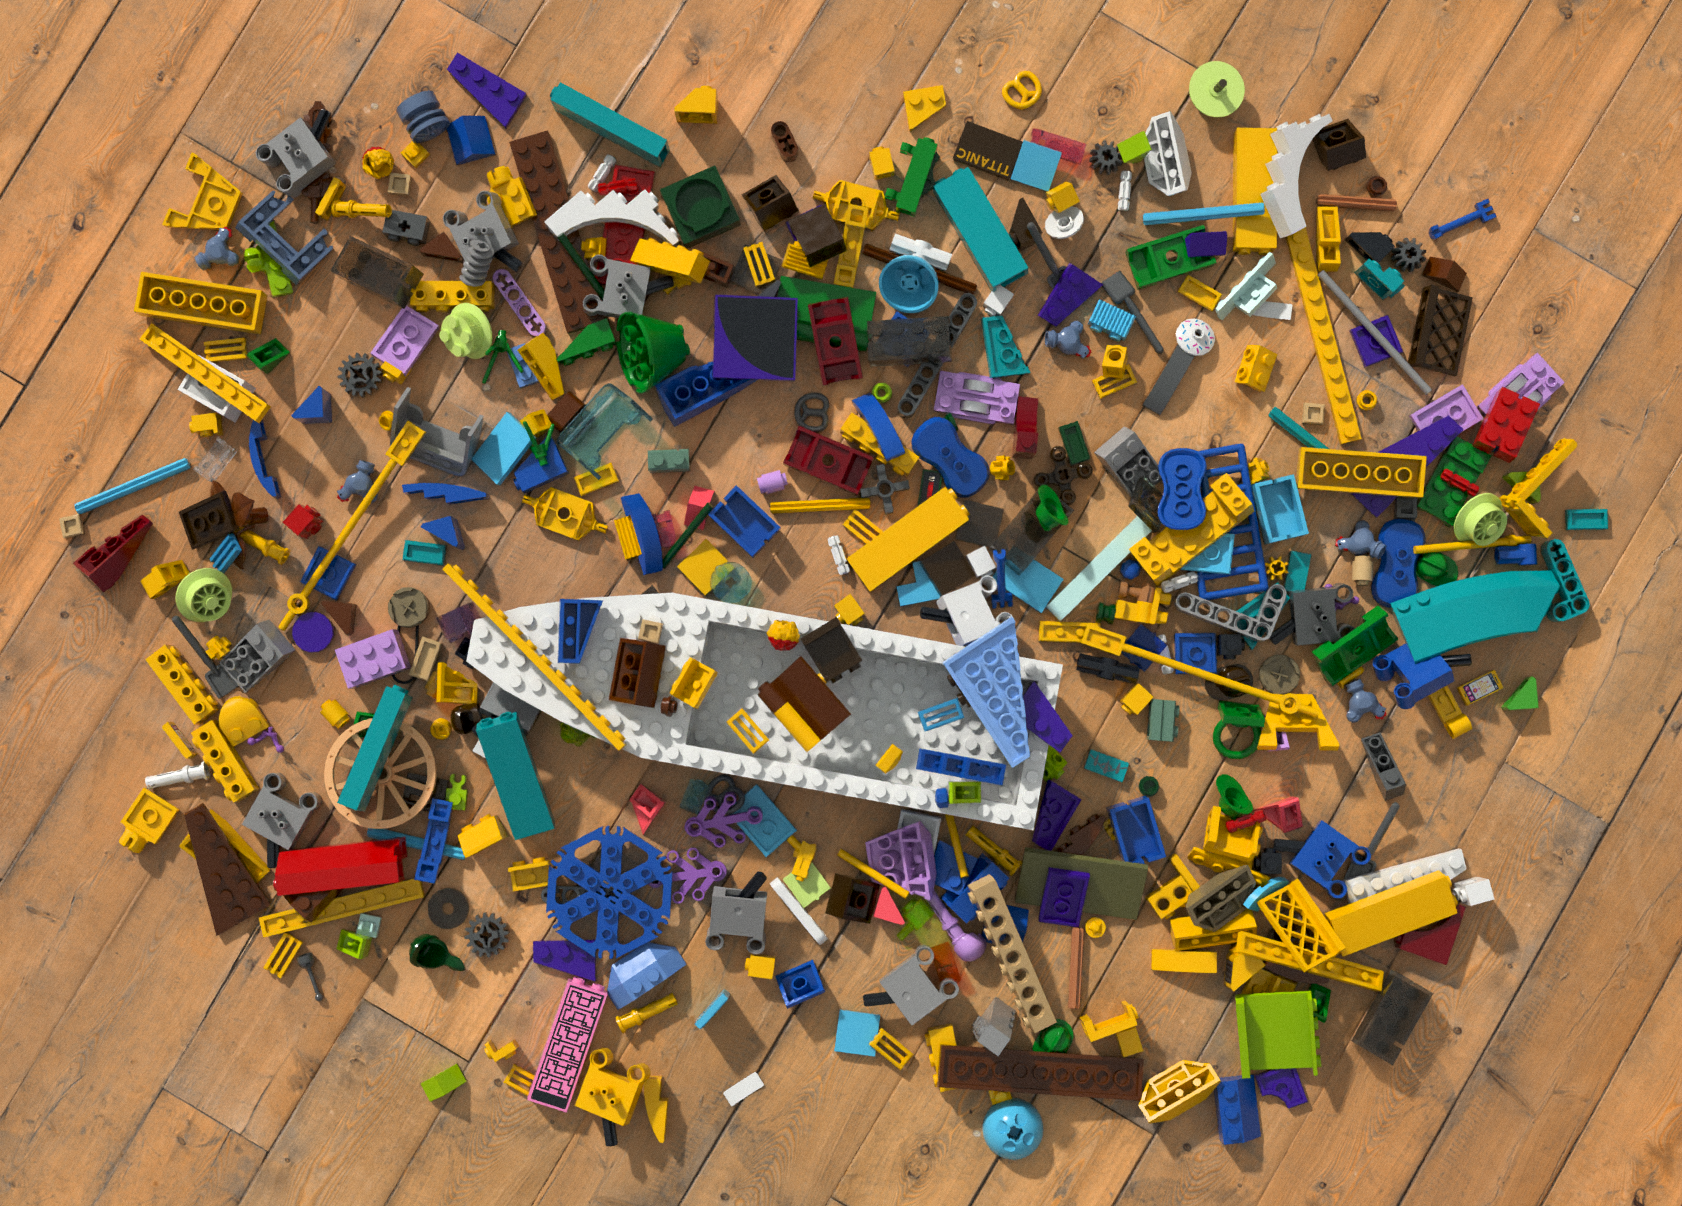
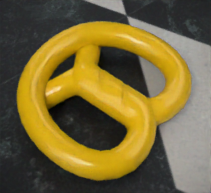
M1021 71L1015 76L1014 80L1007 82L1002 88L1004 100L1010 106L1020 110L1034 105L1042 93L1039 79L1030 71ZM1023 77L1030 78L1036 87V91H1028L1020 80ZM1011 87H1014L1022 95L1020 103L1014 101L1008 95V90Z

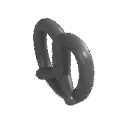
M808 393L800 397L794 409L797 425L815 433L824 431L829 423L827 412L830 405L828 398L820 393ZM819 399L823 402V408H808L805 401ZM801 408L804 411L802 416L800 415ZM808 416L822 417L823 419L822 424L816 427L804 423Z
M720 775L714 778L709 783L705 793V797L713 796L718 802V806L716 805L713 809L714 812H717L724 802V796L727 792H733L739 796L738 802L730 807L725 815L738 811L745 802L743 791L736 787L734 780L728 775ZM719 782H728L729 787L721 794L715 795L712 793L714 787ZM711 800L707 801L709 806L714 804Z

